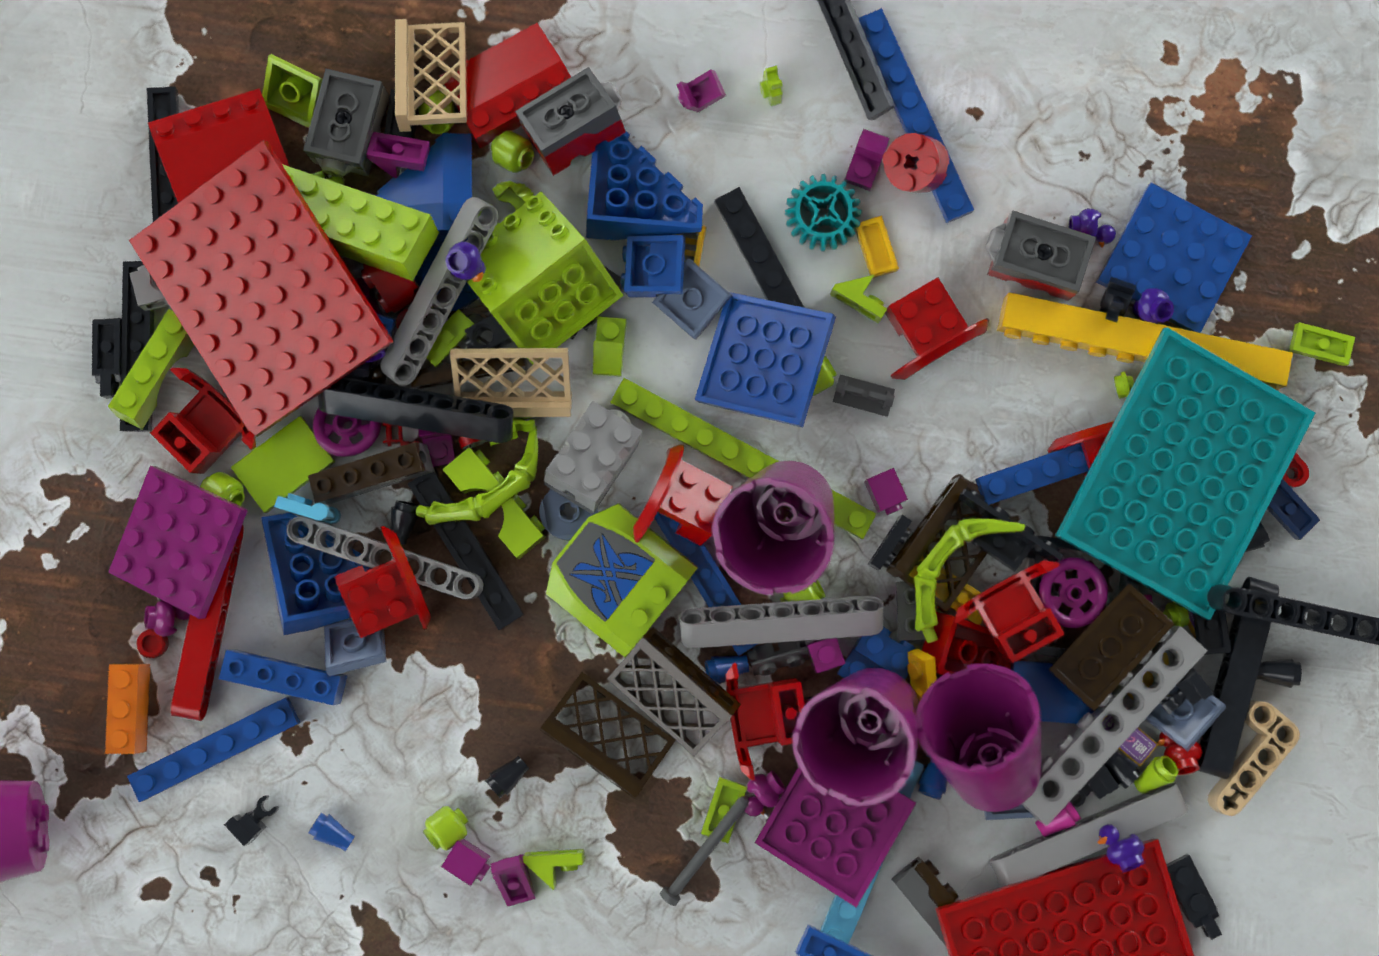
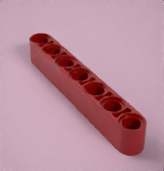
M243 524L206 618L198 619L192 615L189 616L171 703L172 716L203 721L206 716L244 534Z

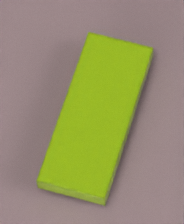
M458 309L443 325L426 358L434 366L438 367L450 354L451 349H454L465 338L467 334L464 330L474 325V323Z

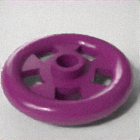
M319 407L314 415L313 433L316 441L325 451L335 456L351 457L359 455L368 450L380 434L381 423L370 421L369 424L362 425L361 419L336 415L333 424L330 425L325 423L328 413L322 412ZM346 422H353L349 429L343 428ZM333 432L342 438L338 444L329 439ZM360 432L364 438L352 444L350 438Z
M1075 557L1062 559L1059 562V567L1043 575L1039 585V598L1045 608L1052 610L1060 626L1067 628L1083 627L1092 623L1104 610L1108 599L1107 582L1099 568L1088 560ZM1077 569V578L1066 580L1065 571ZM1092 578L1096 589L1089 592L1084 581ZM1053 582L1061 584L1058 597L1051 595ZM1073 588H1077L1079 591L1076 598L1071 597V590ZM1088 599L1093 605L1084 613L1080 606ZM1061 603L1072 608L1068 616L1058 611Z

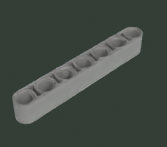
M469 198L462 205L393 337L394 343L389 345L386 355L382 358V372L400 386L409 385L416 378L467 281L455 277L447 268L446 256L450 248L458 242H465V239L468 237L466 242L475 245L481 255L498 222L499 213L497 209L480 198Z
M298 516L290 520L287 525V535L292 541L370 568L381 565L380 554L384 550H388L391 553L386 543L311 518ZM305 522L309 527V533L304 538H301L298 528ZM329 532H334L337 538L335 545L332 547H328L325 542V537ZM361 541L364 545V551L357 557L354 555L352 548L355 542ZM404 550L408 562L415 559L419 563V571L414 575L418 584L462 599L476 598L483 591V581L477 574ZM440 568L444 569L447 573V580L442 585L437 584L434 579L435 572ZM468 577L475 583V589L470 594L464 593L461 587L463 580Z
M859 596L687 609L679 617L681 642L688 648H705L876 635L883 630V601L875 596Z
M1173 782L1076 822L1077 826L1046 837H1038L998 854L990 859V863L1000 887L1041 876L1107 848L1108 845L1097 843L1099 840V830L1104 825L1115 826L1119 830L1120 841L1129 838L1130 834H1140L1187 813L1188 809L1176 782Z

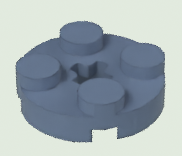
M552 489L545 495L539 509L541 522L547 531L553 536L567 541L571 540L587 518L592 515ZM570 503L572 508H577V513H574L573 519L570 520L567 519V516L561 515V510H564L565 504Z

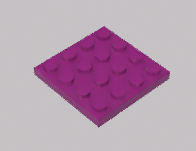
M150 466L108 573L198 619L206 618L248 510L157 466Z
M798 767L754 843L857 907L917 802L897 792L890 798L876 804L862 806L844 804L843 800L829 794L825 796L806 779Z

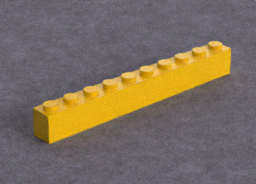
M1010 292L1003 298L997 331L1004 332V336L1008 338L1021 339V336L1032 338L1033 343L1040 345H1049V342L1060 344V348L1064 350L1077 351L1080 348L1089 350L1088 354L1092 356L1105 357L1108 354L1117 356V361L1134 363V360L1141 362L1147 360L1162 329L1168 327L1276 390L1286 387L1288 383L1293 352L1118 316V321L1114 322L1105 319L1107 313Z

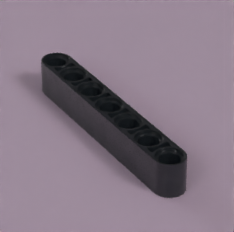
M343 377L318 395L319 409L328 414L494 443H505L513 438V409L504 404Z
M1250 576L1244 580L1241 587L1279 596L1278 585ZM1255 600L1252 603V609L1255 607ZM1234 614L1229 632L1231 653L1223 654L1213 691V696L1224 703L1226 708L1201 736L1199 745L1202 749V756L1198 761L1200 767L1198 771L1223 779H1227L1232 772L1271 622Z
M1223 584L1213 586L1207 595L1209 605L1217 611L1379 645V618ZM1228 594V595H1229V600H1228V603L1226 604V603H1225V598H1226V595ZM1255 600V607L1252 609V603Z

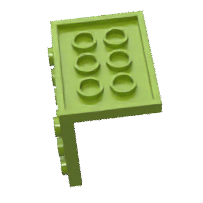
M542 191L529 198L523 206L506 216L494 228L480 255L486 267L482 280L479 282H474L471 279L467 280V283L518 348H557L624 296L586 239Z

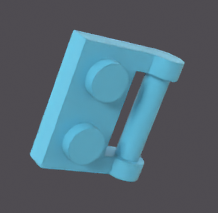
M288 493L287 498L277 496L274 505L275 508L328 524H335L341 518L340 511L335 507H328L323 503H316L311 506L313 500Z

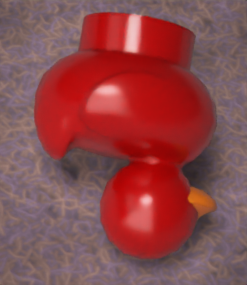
M1160 732L1159 740L1156 743L1159 744L1158 746L1166 747L1163 756H1168L1175 762L1178 768V775L1192 774L1200 769L1198 761L1202 756V749L1198 742L1186 751L1164 733Z

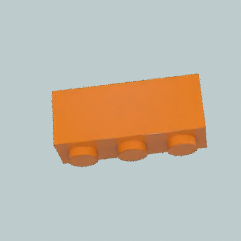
M109 664L105 754H138L147 752L150 664Z

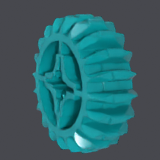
M821 174L820 182H817L816 178L812 175L809 178L810 185L803 180L800 181L799 187L801 190L793 188L791 194L794 198H787L786 204L791 208L785 209V216L791 218L787 220L786 226L795 227L791 232L792 237H796L799 234L802 235L799 244L803 245L806 240L811 241L809 245L811 250L815 248L816 243L820 244V251L822 252L825 251L827 243H829L832 250L837 249L836 240L842 245L847 244L846 236L854 237L855 231L853 228L860 225V221L856 218L861 216L862 210L855 208L860 204V199H851L855 194V190L852 188L845 191L846 181H843L840 185L836 184V175L832 177L831 182L826 181V174ZM817 193L830 194L825 199H817L814 196L812 198L809 197ZM838 200L843 204L846 212L845 222L840 219V215L834 209ZM801 204L805 205L807 211L812 215L808 226L804 223L800 214ZM830 204L828 217L825 215L817 221L819 209L822 211V208L826 209ZM822 226L837 229L829 233L816 232Z

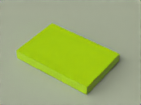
M298 416L232 465L231 469L262 511L268 513L275 508L277 496L287 498L288 493H295L309 482L308 475L324 471L336 461L330 453L318 444L313 430L302 416Z

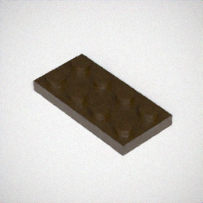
M1129 583L1052 664L1048 671L1089 709L1095 711L1175 624Z

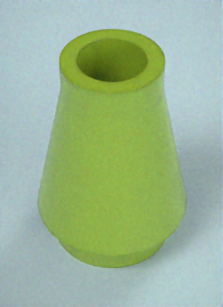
M1168 756L1154 757L1142 774L1134 781V785L1140 793L1146 794L1151 790L1173 783L1178 775V768L1175 762Z

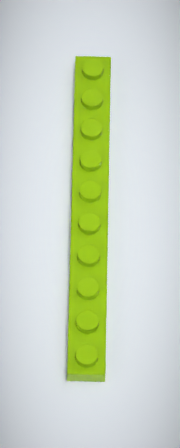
M623 378L610 401V404L749 479L765 467L780 462L626 378ZM832 490L834 498V525L860 539H864L876 513Z

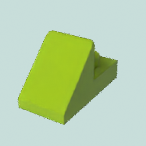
M874 275L834 285L830 293L831 296L879 324L887 311V308L883 306L884 302L873 295L868 297L864 295Z
M598 316L596 340L593 345V374L622 376L626 319Z
M584 849L525 852L523 855V863L553 890L556 888V866H560L561 871L578 870V865H583L585 861Z

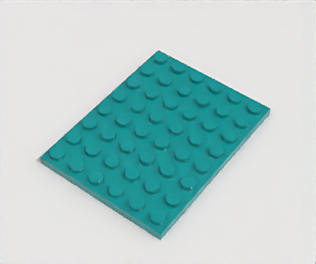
M1163 328L1055 536L1198 616L1210 620L1215 609L1209 605L1207 600L1209 590L1217 584H1229L1316 412L1170 328Z

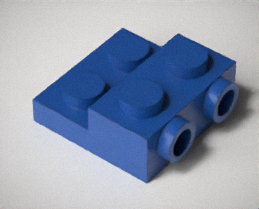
M683 235L627 236V245H624L622 249V258L626 265L625 273L621 274V288L629 298L657 297V294H683L685 237Z
M883 626V630L876 635L859 637L845 659V664L841 665L837 674L846 678L862 669L882 668L906 679L909 674L907 670L909 664L908 651L914 650L916 647L905 640H900L898 643L891 639L889 636L892 632Z

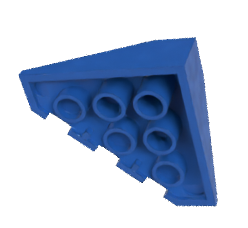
M627 131L610 142L604 140L596 145L595 151L592 152L586 238L615 241L625 240L627 236L675 235L702 232L703 204L696 197L691 201L681 191L683 185L669 171L664 175L655 166L656 159L644 147L641 146L637 149L628 140L630 134Z
M441 134L435 140L436 143L430 148L424 171L407 168L396 179L393 177L379 189L376 196L430 214L439 231L435 242H444L462 205L467 199L472 198V134Z
M291 512L261 517L283 635L314 630L351 618L334 576L361 565L292 541L287 535V525L290 520L298 516ZM300 525L298 528L300 537L304 538L309 533V529L303 525ZM327 534L325 537L327 546L332 547L335 545L333 543L335 538ZM352 549L355 556L358 557L361 555V553ZM362 565L365 571L372 569L370 567Z

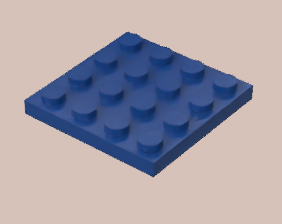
M1151 182L1145 189L1096 283L1106 288L1110 278L1114 277L1136 285L1131 298L1133 303L1141 299V294L1144 290L1149 288L1161 289L1167 293L1174 305L1173 315L1167 321L1184 330L1201 333L1252 235Z
M729 292L732 297L722 308L695 401L803 428L836 316L832 313Z

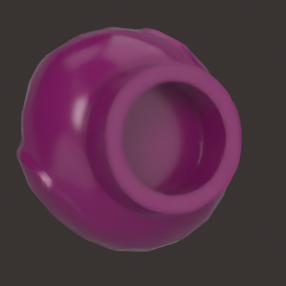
M160 600L155 606H146L144 626L145 629H153L159 636H170L177 631L174 627L175 617L179 620H188L190 614Z
M774 771L769 772L767 775L755 774V780L752 781L750 779L748 782L747 791L754 793L755 796L747 798L749 804L744 810L747 815L752 817L760 814L764 815V806L772 808L778 804L780 794L786 789Z

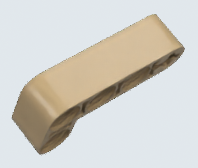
M1250 701L1245 724L1255 731L1257 735L1235 760L1230 776L1227 779L1220 778L1208 794L1209 806L1218 813L1234 816L1241 812L1299 741L1300 732L1297 726L1268 702ZM1260 707L1263 711V717L1257 722L1254 718V711ZM1283 726L1286 734L1284 739L1279 741L1277 731ZM1262 749H1265L1267 759L1265 762L1260 763L1258 754ZM1246 771L1249 780L1242 786L1239 778L1241 773ZM1224 796H1227L1226 800L1229 802L1227 806H1224L1225 802L1222 800Z

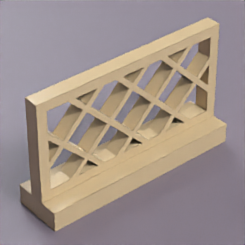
M395 19V117L400 132L411 131V125L467 122L465 22L408 25L407 19ZM459 32V38L452 44L443 39L448 33ZM428 34L432 37L423 46L415 41V35ZM436 43H439L446 49L436 57L428 50ZM454 54L459 58V61L450 68L443 61L449 55ZM425 55L432 62L422 70L415 62ZM439 66L446 73L436 81L429 73ZM451 77L460 82V85L452 92L443 86ZM425 79L432 86L422 94L415 86ZM437 90L446 95L438 105L429 99ZM453 101L460 106V113H447L443 109ZM423 103L432 108L426 115H415V110Z
M568 348L451 349L450 359L455 396L508 405L513 409V417H571L572 391ZM458 358H469L476 364L467 371L458 364ZM490 358H499L505 364L496 371L486 362ZM520 358H528L534 364L525 371L515 362ZM549 358H562L563 364L555 371L545 362ZM539 367L550 375L542 383L531 375ZM480 368L491 375L485 383H482L473 376ZM509 368H512L521 375L514 383L502 375ZM468 380L478 389L475 392H462L461 385ZM498 380L507 389L504 392H494L489 386ZM527 380L536 389L523 392L518 386ZM553 380H556L564 386V391H551L547 386Z

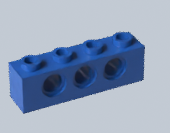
M226 650L219 675L221 680L329 705L341 704L348 675L344 674L328 676L326 670L240 650Z

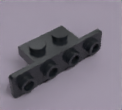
M964 489L960 494L958 500L982 515L980 519L1013 522L1009 519L1010 515L1005 510L997 506L993 508L985 503V498L980 493L974 490L969 492ZM1025 525L1022 532L985 534L971 541L972 544L1013 572L1017 571L1031 549L1052 562L1059 563L1064 557L1059 553L1060 549L1058 546L1048 540L1043 542L1034 536L1035 532L1027 525Z

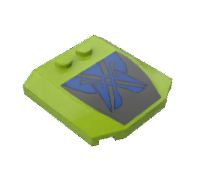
M618 503L589 516L552 562L546 594L622 656L626 657L698 569V566L650 527L642 539L636 543L633 526L638 518Z

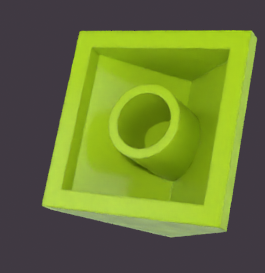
M271 54L268 56L262 96L268 109L309 128L323 79Z

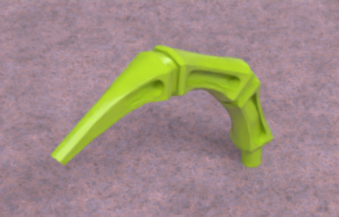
M537 426L535 430L530 431L528 434L522 459L515 465L514 471L511 470L498 487L488 493H481L476 495L475 498L469 497L458 503L444 504L434 501L430 507L419 505L416 509V515L425 518L426 523L429 525L458 520L480 521L482 517L489 518L496 509L518 492L530 488V482H533L536 476L538 463Z
M995 519L960 520L957 525L949 527L936 546L917 567L918 574L914 577L916 598L915 630L923 632L927 643L938 640L933 627L938 624L935 608L936 578L939 577L945 561L955 550L962 547L966 541L971 542L976 537L985 534L1024 531L1025 524Z

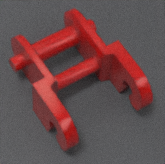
M381 423L383 427H386V440L382 441V444L392 447V444L400 443V446L413 443L403 440L402 426H398L399 439H392V427L397 425Z

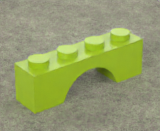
M168 309L108 405V408L116 417L140 429L144 428L157 407L159 389L166 374L175 362L183 357H187L194 346V343L173 310Z
M470 447L443 468V471L458 489L465 494L473 491L489 492L505 480L498 471L495 474L487 467L490 461L480 449L475 452ZM515 494L501 505L504 512V522L498 537L517 559H521L546 536L542 533L545 529L543 524L535 515L530 518L523 509L527 505L518 494Z

